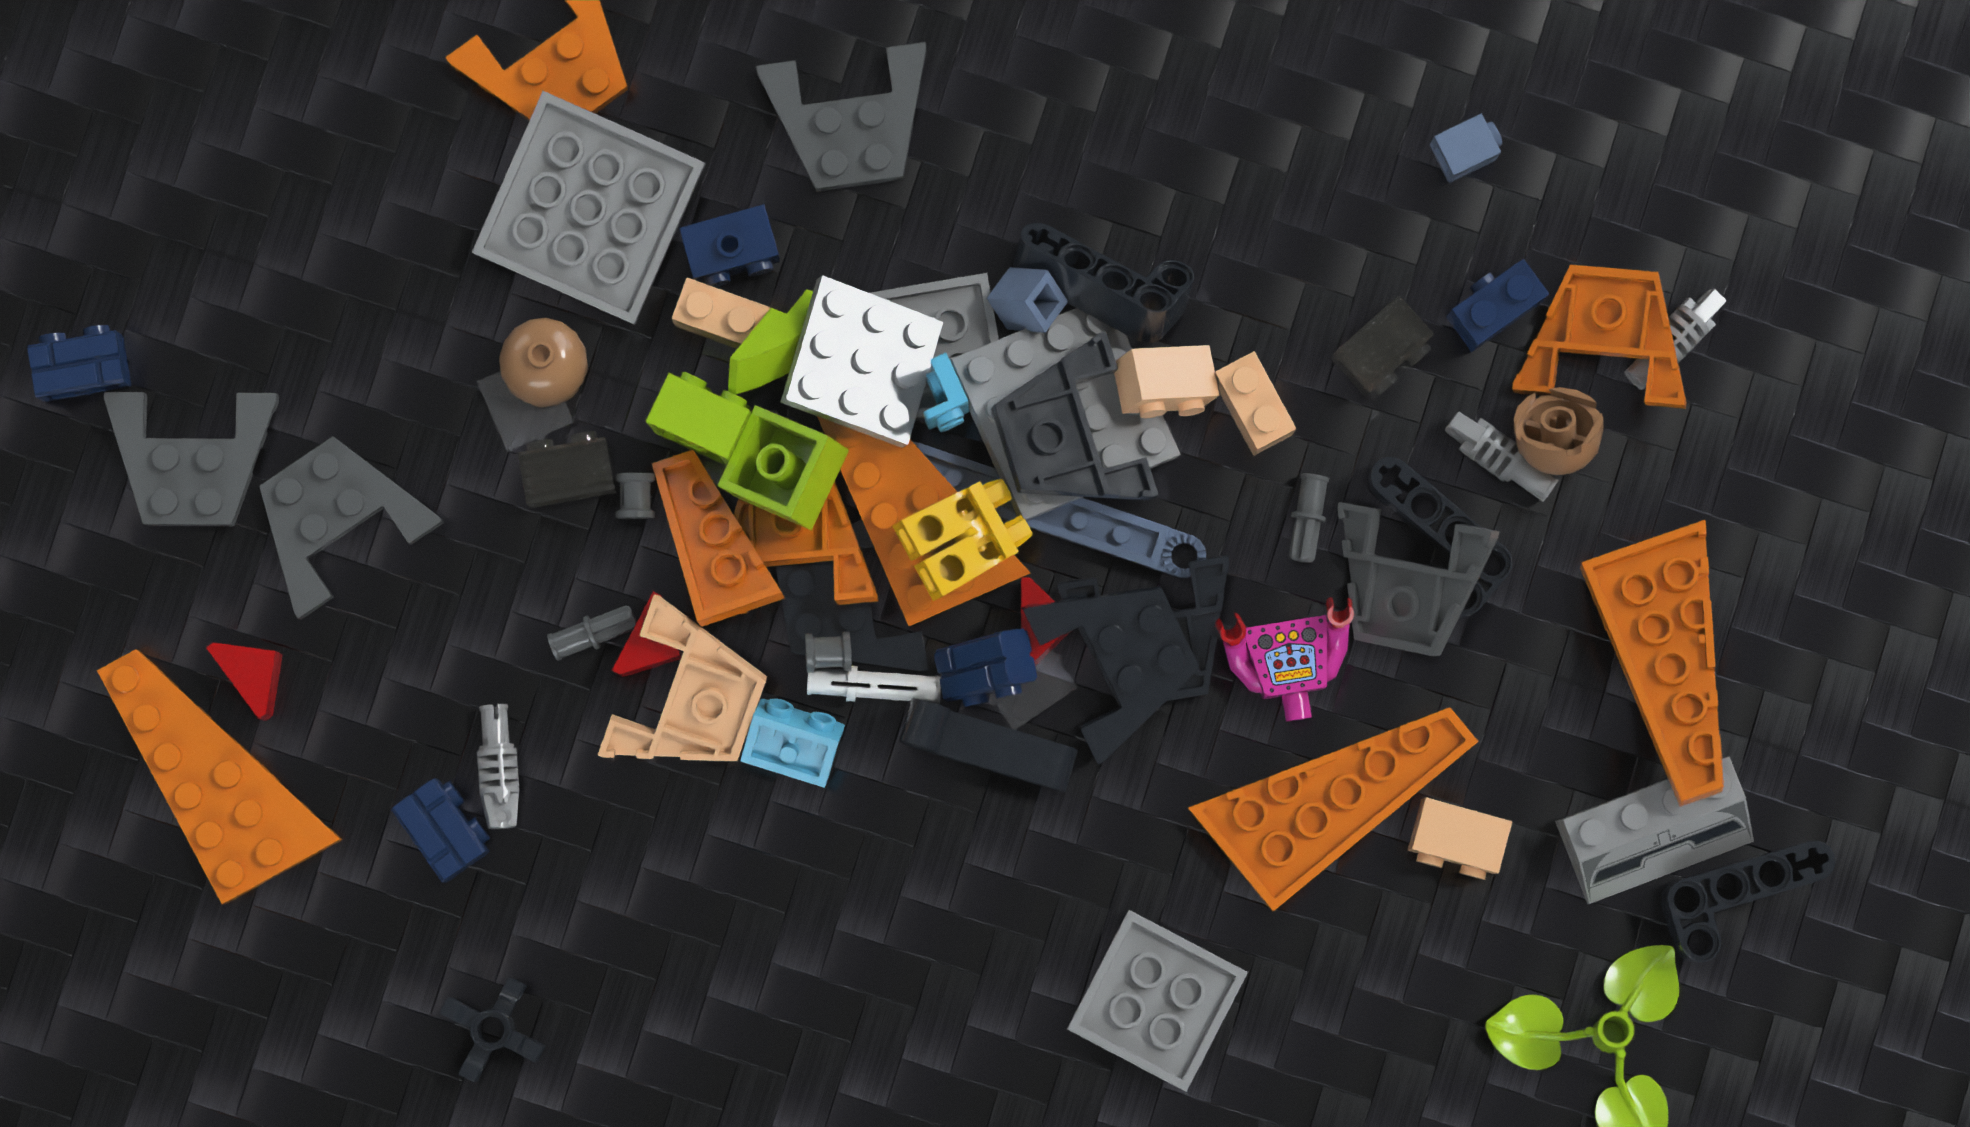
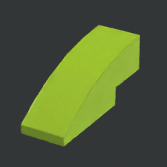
M806 290L787 314L770 308L730 357L728 392L736 395L755 389L790 372L813 291Z

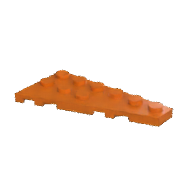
M818 417L825 435L849 449L840 470L908 626L1030 574L1019 559L1012 555L945 596L933 601L914 566L955 544V541L951 539L911 561L892 525L957 493L956 489L911 440H909L907 446L901 448Z
M1706 519L1583 561L1580 566L1680 807L1721 793L1724 788L1717 710L1718 695L1715 680L1716 666L1712 606L1708 577L1709 562L1706 548Z
M135 649L97 670L222 904L229 903L342 840L332 829H329L314 815L302 801H299L243 746L211 719L200 706L196 705L140 650Z
M1449 707L1187 809L1271 911H1275L1479 741Z

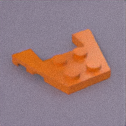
M565 0L578 18L506 70L502 69L478 35L445 57L451 67L462 72L475 81L477 85L490 94L495 95L529 121L542 91L592 113H597L628 90L600 0Z
M1570 265L1547 311V318L1537 338L1531 344L1527 353L1528 357L1520 373H1517L1512 386L1514 393L1550 395L1549 389L1555 388L1560 352L1649 360L1644 399L1645 404L1686 409L1687 402L1659 273Z
M835 481L812 531L738 499L734 516L766 567L834 561V600L838 605L878 601L876 589Z

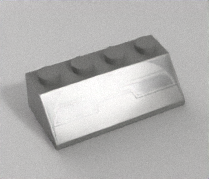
M1730 757L1722 758L1724 788L1721 793L1680 807L1669 780L1665 779L1555 821L1587 904L1754 842L1746 797Z

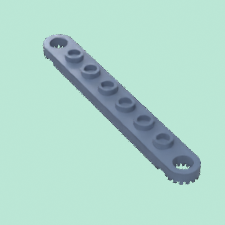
M912 441L957 492L979 481L983 485L1000 479L995 468ZM1084 498L1026 521L1030 529L1179 579L1190 578L1189 568L1181 569L1172 562L1171 553L1174 547L1179 544L1190 545L1196 552L1197 560L1206 558L1204 545L1193 535ZM1010 501L995 508L1000 519L1010 521L1017 517Z

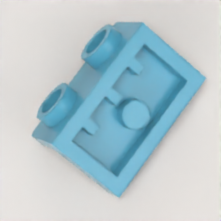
M947 353L930 359L931 372L926 374L928 386L936 403L939 405L924 411L925 423L929 430L938 426L940 432L950 430L964 422V414L969 412L968 399Z
M760 699L753 714L740 761L825 788L845 725L823 712L808 713L795 709L791 703L782 699Z

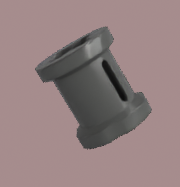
M615 474V480L620 483V509L616 511V518H655V511L651 510V482L655 481V474Z
M843 631L841 636L814 637L812 633H805L807 673H814L815 668L843 667L844 671H851L850 632Z

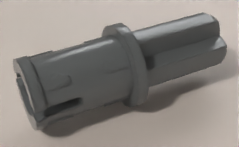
M1310 473L1301 474L1297 509L1291 512V517L1295 518L1289 557L1294 561L1311 563L1315 560L1320 525L1326 522V517L1322 516L1327 483H1329V478L1326 476Z
M623 606L592 619L588 615L584 616V622L553 634L549 633L547 637L553 655L559 661L566 656L592 646L596 650L601 648L600 643L633 631L637 621L632 609L629 606Z

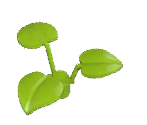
M1654 945L1639 948L1623 955L1609 967L1604 978L1603 991L1611 1002L1622 1006L1618 1012H1610L1604 1015L1593 1027L1560 1033L1563 1027V1016L1560 1009L1550 999L1540 995L1518 997L1486 1021V1032L1498 1052L1508 1061L1528 1070H1542L1555 1065L1561 1057L1559 1041L1592 1037L1594 1044L1601 1051L1615 1054V1081L1618 1086L1604 1090L1596 1101L1594 1113L1598 1127H1668V1105L1665 1094L1658 1083L1647 1075H1637L1625 1083L1624 1057L1626 1052L1623 1047L1631 1041L1634 1034V1026L1628 1017V1011L1636 1020L1650 1023L1665 1018L1672 1012L1677 1003L1679 980L1675 963V950L1672 946Z

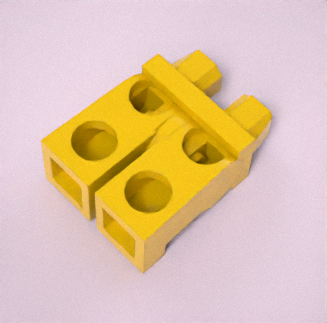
M1002 478L983 485L979 481L892 525L911 561L951 539L955 541V544L914 566L933 601L945 596L1008 557L1018 553L1017 547L1021 546L1033 535L1026 520L1021 515L1003 524L995 508L1012 500L1011 493Z

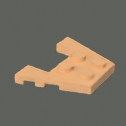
M654 594L639 636L682 650V658L657 728L654 729L612 714L598 756L614 758L615 755H633L638 759H653L654 756L680 757V760L737 761L767 676L662 597Z

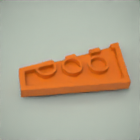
M690 450L652 463L699 625L703 627L785 599L695 451Z

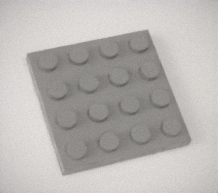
M542 91L472 253L635 324L706 163Z
M1078 308L1058 315L1045 333L1030 332L1027 329H1023L950 360L968 399L971 416L1000 479L1002 478L1011 493L1012 500L1010 502L1017 517L1021 515L1026 521L1082 497L1017 493L991 408L1031 379L1058 363L1062 358L1083 346L1099 333L1106 331L1115 361L1132 349L1126 334ZM1114 373L1076 383L1104 469L1147 457L1150 469L1180 455L1163 415L1153 418H1141L1140 413L1122 414Z

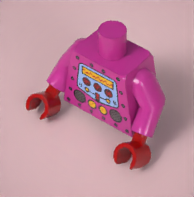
M1332 597L1328 598L1326 601L1328 623L1326 615L1246 628L1239 614L1234 613L1237 621L1236 625L1232 629L1225 630L1220 618L1217 619L1215 626L1224 641L1230 670L1249 691L1260 693L1262 699L1282 696L1286 722L1312 718L1308 692L1325 689L1327 682L1337 677L1347 653L1349 623L1354 618L1352 600L1347 598V608L1337 612L1333 610Z

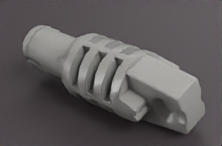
M1716 289L1706 291L1696 302L1688 297L1669 316L1678 363L1716 325L1711 317L1726 302ZM1636 359L1624 371L1626 377L1639 389L1646 387L1649 360Z
M1457 412L1445 428L1446 433L1462 444L1458 449L1471 460L1473 459L1481 467L1487 469L1491 474L1497 476L1501 481L1509 482L1513 480L1542 502L1548 497L1559 481L1550 474L1532 468L1519 453L1517 443L1482 418L1476 423L1461 412Z
M493 704L479 707L483 745L479 746L477 751L479 790L488 829H507L517 825L520 793L517 749L514 748V744L509 743L507 704H497V707H493Z

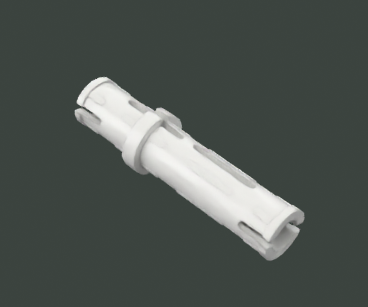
M852 666L851 671L815 668L814 673H808L807 695L847 697L846 701L855 702L856 697L895 701H911L912 698H918L940 704L941 685L939 679L942 676L857 671L858 666ZM831 682L868 683L870 686L832 684ZM882 684L917 687V689L878 687V685Z

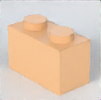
M686 278L671 319L675 327L738 349L770 310V307Z
M1209 345L1131 349L1116 360L1118 370L1114 375L1122 414L1140 413L1141 418H1153L1165 414L1166 411H1178L1180 416H1192L1205 411L1204 406L1220 396Z
M1255 351L1215 371L1219 393L1253 456L1293 435L1296 427Z
M1426 797L1421 799L1408 851L1418 853L1416 861L1442 868L1443 862L1448 861L1461 865L1459 873L1485 880L1487 873H1499L1512 821Z

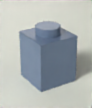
M1481 113L1435 135L1429 145L1448 183L1496 161L1501 153L1499 146L1503 143L1492 121L1486 123Z
M1009 267L987 297V300L1007 330L1021 331L1027 329L1030 332L1045 333L1068 302L1048 270Z

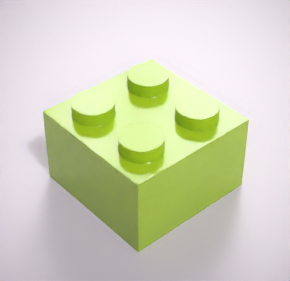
M683 372L679 378L669 373L646 422L655 434L727 466L750 418L751 407L746 405L747 401L726 390H723L721 396L712 393L711 389L706 386L707 382L692 374Z
M755 405L717 486L744 502L812 531L849 449L825 434Z

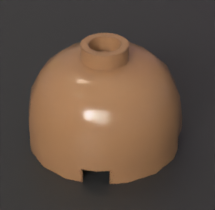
M549 318L530 319L515 327L505 339L499 357L501 376L510 393L523 402L540 408L558 406L573 398L583 383L588 370L586 349L578 334L563 322Z
M1561 387L1549 389L1550 395L1541 396L1537 399L1536 393L1528 396L1517 407L1514 416V434L1519 453L1532 468L1546 474H1571L1584 468L1598 453L1603 435L1602 412L1600 414L1596 409V402L1590 396L1578 390Z

